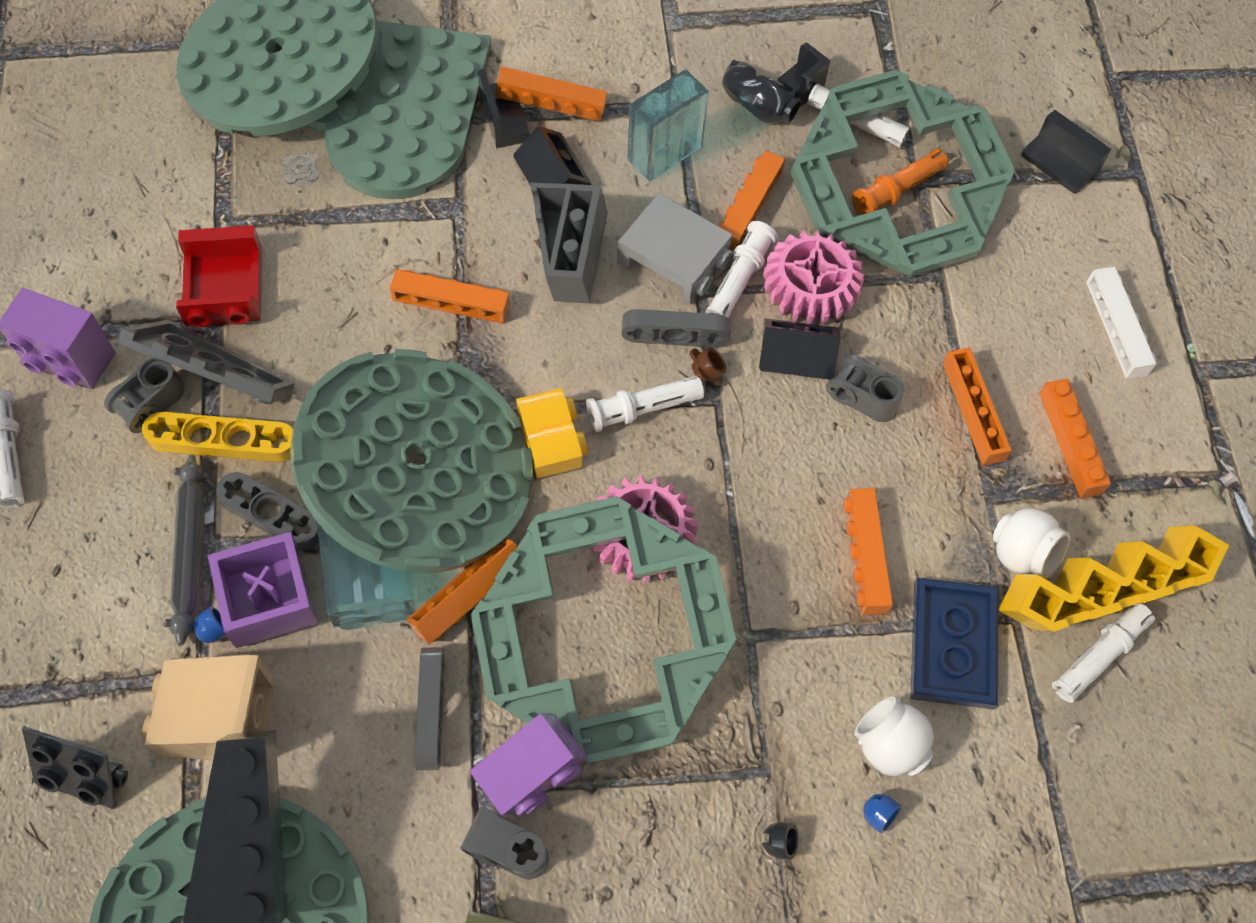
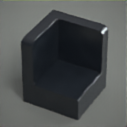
M805 42L800 46L797 63L782 74L778 81L785 84L790 91L797 89V97L802 100L801 106H803L809 100V95L817 83L825 87L831 60Z

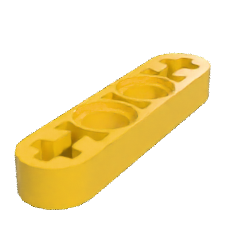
M156 412L150 415L142 425V433L149 446L160 452L284 462L291 459L290 450L293 429L283 422ZM164 426H168L170 432H163L161 438H157L155 432H161ZM209 428L212 430V434L207 441L202 443L191 441V436L197 429ZM246 431L251 434L249 441L245 445L233 446L230 444V439L236 432ZM260 433L262 434L264 440H260ZM177 434H181L182 440L179 439ZM279 436H284L286 442H281L279 448H274L272 442H277Z

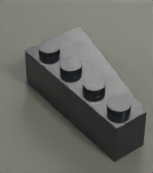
M276 731L228 734L216 741L183 923H282L287 916Z

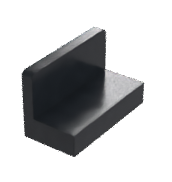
M485 68L477 69L480 98L496 149L523 143L529 137L530 132L521 104L495 97L497 83L489 84Z
M1054 109L1046 117L1038 136L1023 149L1021 156L1066 189L1077 194L1101 170L1111 148Z
M537 126L513 154L529 185L530 182L592 185L560 132Z
M764 318L763 341L759 361V369L761 371L828 380L834 378L841 339L838 327Z

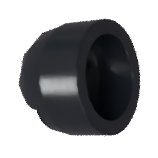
M785 822L770 824L763 832V834L769 835V842H762L764 849L772 857L792 860L798 848V830L796 825Z

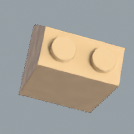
M258 655L164 660L162 672L156 674L153 681L152 695L155 702L152 715H148L143 724L142 738L145 741L144 745L156 756L213 761L217 740L228 734L266 731L276 681Z

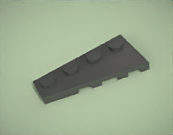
M169 319L121 328L117 343L248 394L255 401L264 404H272L273 402L291 397L295 383Z

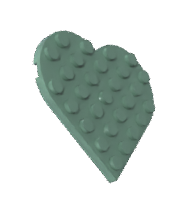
M378 21L380 30L379 48L377 54H373L368 64L370 72L355 92L349 90L337 100L338 107L335 110L306 125L309 128L325 132V146L332 167L343 177L347 185L372 197L404 199L425 194L426 188L441 180L446 182L456 172L464 158L480 95L477 69L485 68L486 70L492 46L490 35Z

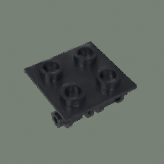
M26 726L23 727L22 733L34 783L48 792L60 791L75 796L87 805L96 806L99 804L111 809L116 808L114 788H122L128 779V771L123 770L122 764L109 761L108 753Z

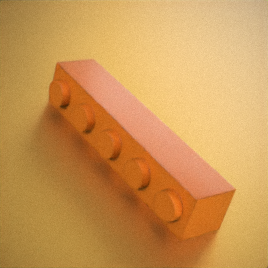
M503 66L500 68L495 97L598 122H601L607 91Z
M766 150L761 158H756L752 174L748 173L744 180V188L737 191L734 205H729L725 213V221H720L718 224L720 228L732 234L731 251H734L736 246L742 245L747 236L746 229L749 223L756 220L783 172L785 158Z
M396 269L390 285L392 301L502 324L505 323L510 307L509 292H505L502 289L486 288L478 284H466L455 279L437 278L434 275L418 274L411 270L403 271Z
M971 348L947 352L942 364L982 466L1005 462L1012 449Z
M1069 378L1046 382L1039 395L1080 499L1101 495L1111 483Z
M875 488L850 489L847 498H844L843 507L844 512L848 513L849 516L847 534L852 537L850 557L855 559L856 565L853 569V579L859 586V591L856 594L857 605L862 608V615L888 614L893 604Z
M505 538L492 552L480 560L471 563L405 619L421 640L429 645L432 642L438 641L447 629L459 623L470 609L475 608L479 601L483 600L496 581L494 578L513 550L517 549L514 541Z

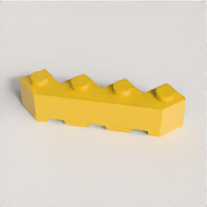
M1196 525L1169 527L1158 550L1143 541L1119 542L1107 567L1092 558H1067L1055 585L1037 574H1016L998 611L1032 630L1055 632L1081 621L1096 619L1121 611L1125 607L1146 603L1191 586L1212 582L1229 545Z

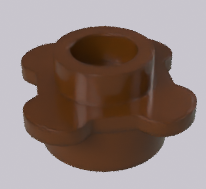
M711 347L706 348L702 352L696 348L692 349L690 356L694 360V363H692L694 374L703 382L708 380L716 386L723 383L721 375L726 372V364L722 356Z

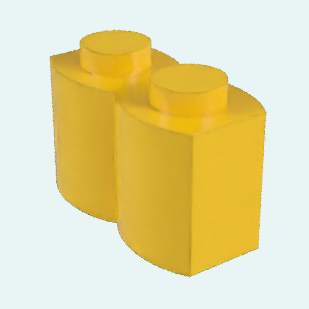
M562 388L517 398V412L522 424L527 447L531 449L536 478L582 468V455L588 454V449L583 432L576 433L572 421L577 420V412L572 397L566 399Z

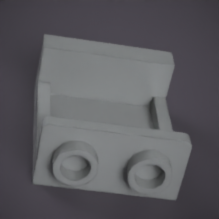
M658 193L619 239L617 263L630 269L635 261L681 287L684 290V301L691 304L698 294L703 296L708 291L715 272L718 269L723 271L729 264L733 255V251L730 250L732 234L665 195Z

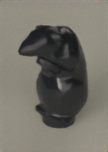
M733 59L722 79L723 88L734 102L740 103L764 123L784 122L790 124L801 106L802 100L797 97V89L790 91L782 82L764 75L757 76L755 68L748 62Z

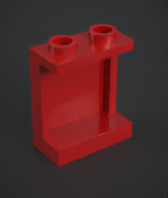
M255 226L179 230L178 244L184 255L182 299L176 301V309L184 325L201 328L207 327L210 324L231 323L242 325L252 321H261L262 245Z

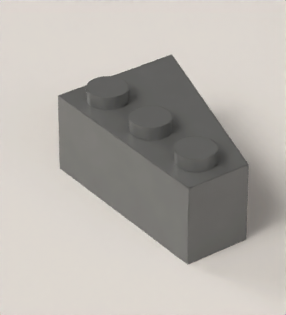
M530 182L544 271L553 300L590 303L608 214L602 187L600 185Z

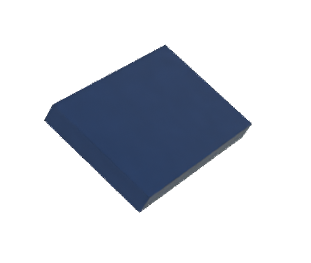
M916 578L913 601L910 699L995 709L998 706V587Z

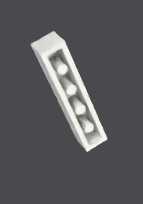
M1115 266L1093 270L1086 283L1125 378L1131 379L1148 376L1156 365V357L1151 352L1147 343V336L1141 329L1139 317L1134 312L1130 296L1124 289L1122 277L1118 274Z

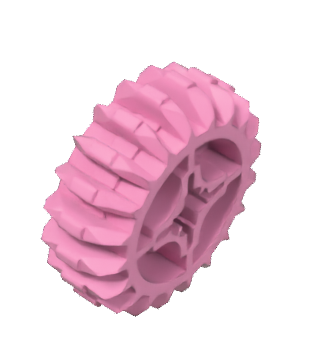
M803 230L799 234L798 239L789 234L785 243L778 241L774 252H771L767 257V266L764 268L763 273L765 293L771 294V305L780 304L779 310L781 315L789 311L792 312L794 322L799 317H805L807 323L811 324L814 318H818L824 325L828 322L829 316L838 321L843 312L849 313L856 300L860 297V288H862L864 282V274L861 273L862 262L856 260V250H846V240L839 243L834 242L833 233L827 238L820 237L821 235L818 230L813 236H808Z
M640 475L637 478V484L632 485L625 477L621 482L622 490L610 485L607 493L608 497L600 495L597 499L602 500L618 496L631 504L632 507L641 505L637 510L650 518H654L696 545L697 536L693 533L698 530V521L692 519L695 509L693 505H685L687 499L685 492L673 495L675 486L672 482L662 488L660 487L658 476L652 480V484H645L644 477ZM655 509L663 511L672 520L674 526L669 525V521L660 518L656 514ZM618 541L592 547L594 552L602 551L600 554L602 565L613 562L612 572L614 575L620 573L624 568L627 570V579L629 581L634 579L635 576L628 548ZM667 572L659 573L657 576L663 580ZM650 576L642 577L645 583L650 581Z

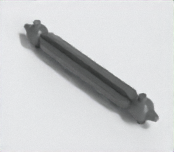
M189 455L186 463L180 468H174V475L179 476L182 482L177 491L170 605L175 615L171 619L164 620V627H169L171 633L175 635L177 645L179 646L185 644L188 635L194 630L195 621L190 614L196 606L202 491L198 483L201 480H207L208 473L203 472L201 466L197 464L195 455Z

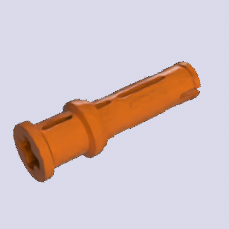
M936 148L895 174L877 177L874 184L866 189L859 188L853 191L851 199L853 207L859 215L877 211L886 205L892 206L898 203L902 193L934 174L945 170L949 164L947 155L943 152L936 157L942 151Z

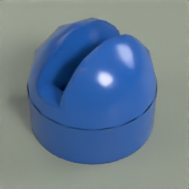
M210 606L195 619L194 630L200 641L215 643L227 636L223 629L220 611L215 607Z
M875 794L864 803V818L871 827L882 834L895 820L902 805L885 794Z

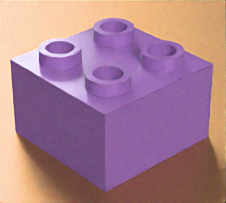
M23 287L0 319V330L7 339L6 344L16 351L21 358L20 363L26 369L36 374H42L43 371L47 372L71 387H76L79 384L93 389L116 353L92 312Z
M291 532L207 555L223 629L235 648L318 624L300 549Z
M540 713L469 772L501 816L516 813L520 817L525 813L529 815L542 806L549 799L545 792L552 786L555 788L561 784L564 787L580 775L583 769L579 764L586 760L588 756L557 716Z

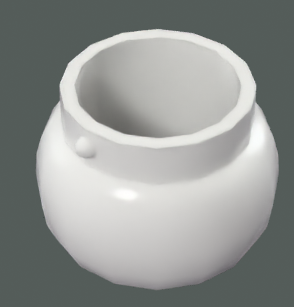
M1023 508L1013 515L1010 513L1006 514L998 523L993 534V541L997 543L996 553L1004 567L1016 574H1037L1044 579L1052 576L1058 569L1068 551L1071 540L1070 533L1062 530L1052 515L1035 508Z
M894 696L887 697L872 707L858 723L854 735L859 739L858 743L862 745V751L866 759L879 772L887 776H902L904 774L913 776L922 771L933 757L934 753L931 748L934 744V730L924 714L911 705H902L900 698H895Z

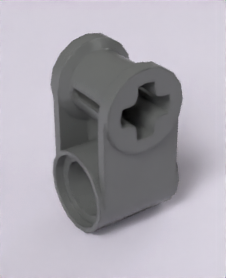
M846 355L842 361L843 368L837 377L830 379L826 385L828 394L837 402L856 409L869 416L872 420L878 422L892 420L898 412L904 393V385L901 380L895 375L889 374L870 364L860 356ZM878 396L888 397L890 400L880 399Z
M150 358L126 380L115 386L108 393L104 406L109 412L117 413L126 421L127 429L132 433H141L142 425L150 415L156 412H165L170 406L180 400L185 390L184 383L170 363L157 358ZM162 379H166L163 383L156 385Z
M480 807L460 847V850L479 861L494 867L497 866L527 880L536 879L541 876L549 864V853L540 836L484 807ZM533 846V850L538 858L535 861L528 859L522 865V861L518 856L519 851L527 852Z

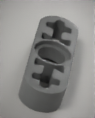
M634 309L623 314L621 335L627 341L634 343L722 347L730 342L731 321L726 316L720 314Z
M240 472L229 473L219 480L216 486V494L227 511L271 536L291 532L300 550H309L315 547L321 540L322 527L308 509ZM242 487L245 495L252 500L248 504L246 499L239 495H234L231 498L228 492L231 489L238 491ZM276 503L280 506V511L275 518L264 520L258 517L259 510L263 505ZM289 517L292 523L299 527H304L308 523L311 532L308 534L301 532L297 536L292 525L287 523Z
M443 647L421 648L415 742V765L417 771L440 769L445 653Z

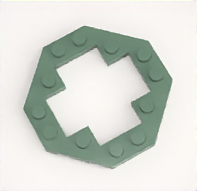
M893 70L832 87L790 173L815 231L818 230L822 237L827 238L833 233L834 242L839 243L846 240V248L856 250L859 254L912 277L977 256L1002 202L1006 188L1012 179L1015 168L987 110L974 104L970 108L953 100L954 95L930 84H928L927 88L908 80L909 75ZM907 107L919 136L952 127L976 181L952 188L947 195L959 220L958 222L900 239L886 208L856 217L852 216L829 161L856 154L859 146L848 124L849 122Z
M618 496L536 515L528 526V532L515 551L511 552L494 578L496 581L484 599L479 601L471 613L486 697L526 724L540 713L557 716L588 756L584 760L587 764L672 746L737 642L717 557L681 537L680 534L654 518H650L635 509L631 504ZM626 539L636 579L677 570L694 649L653 659L662 699L661 702L580 720L573 683L570 678L530 687L515 607L555 598L547 561L548 557Z

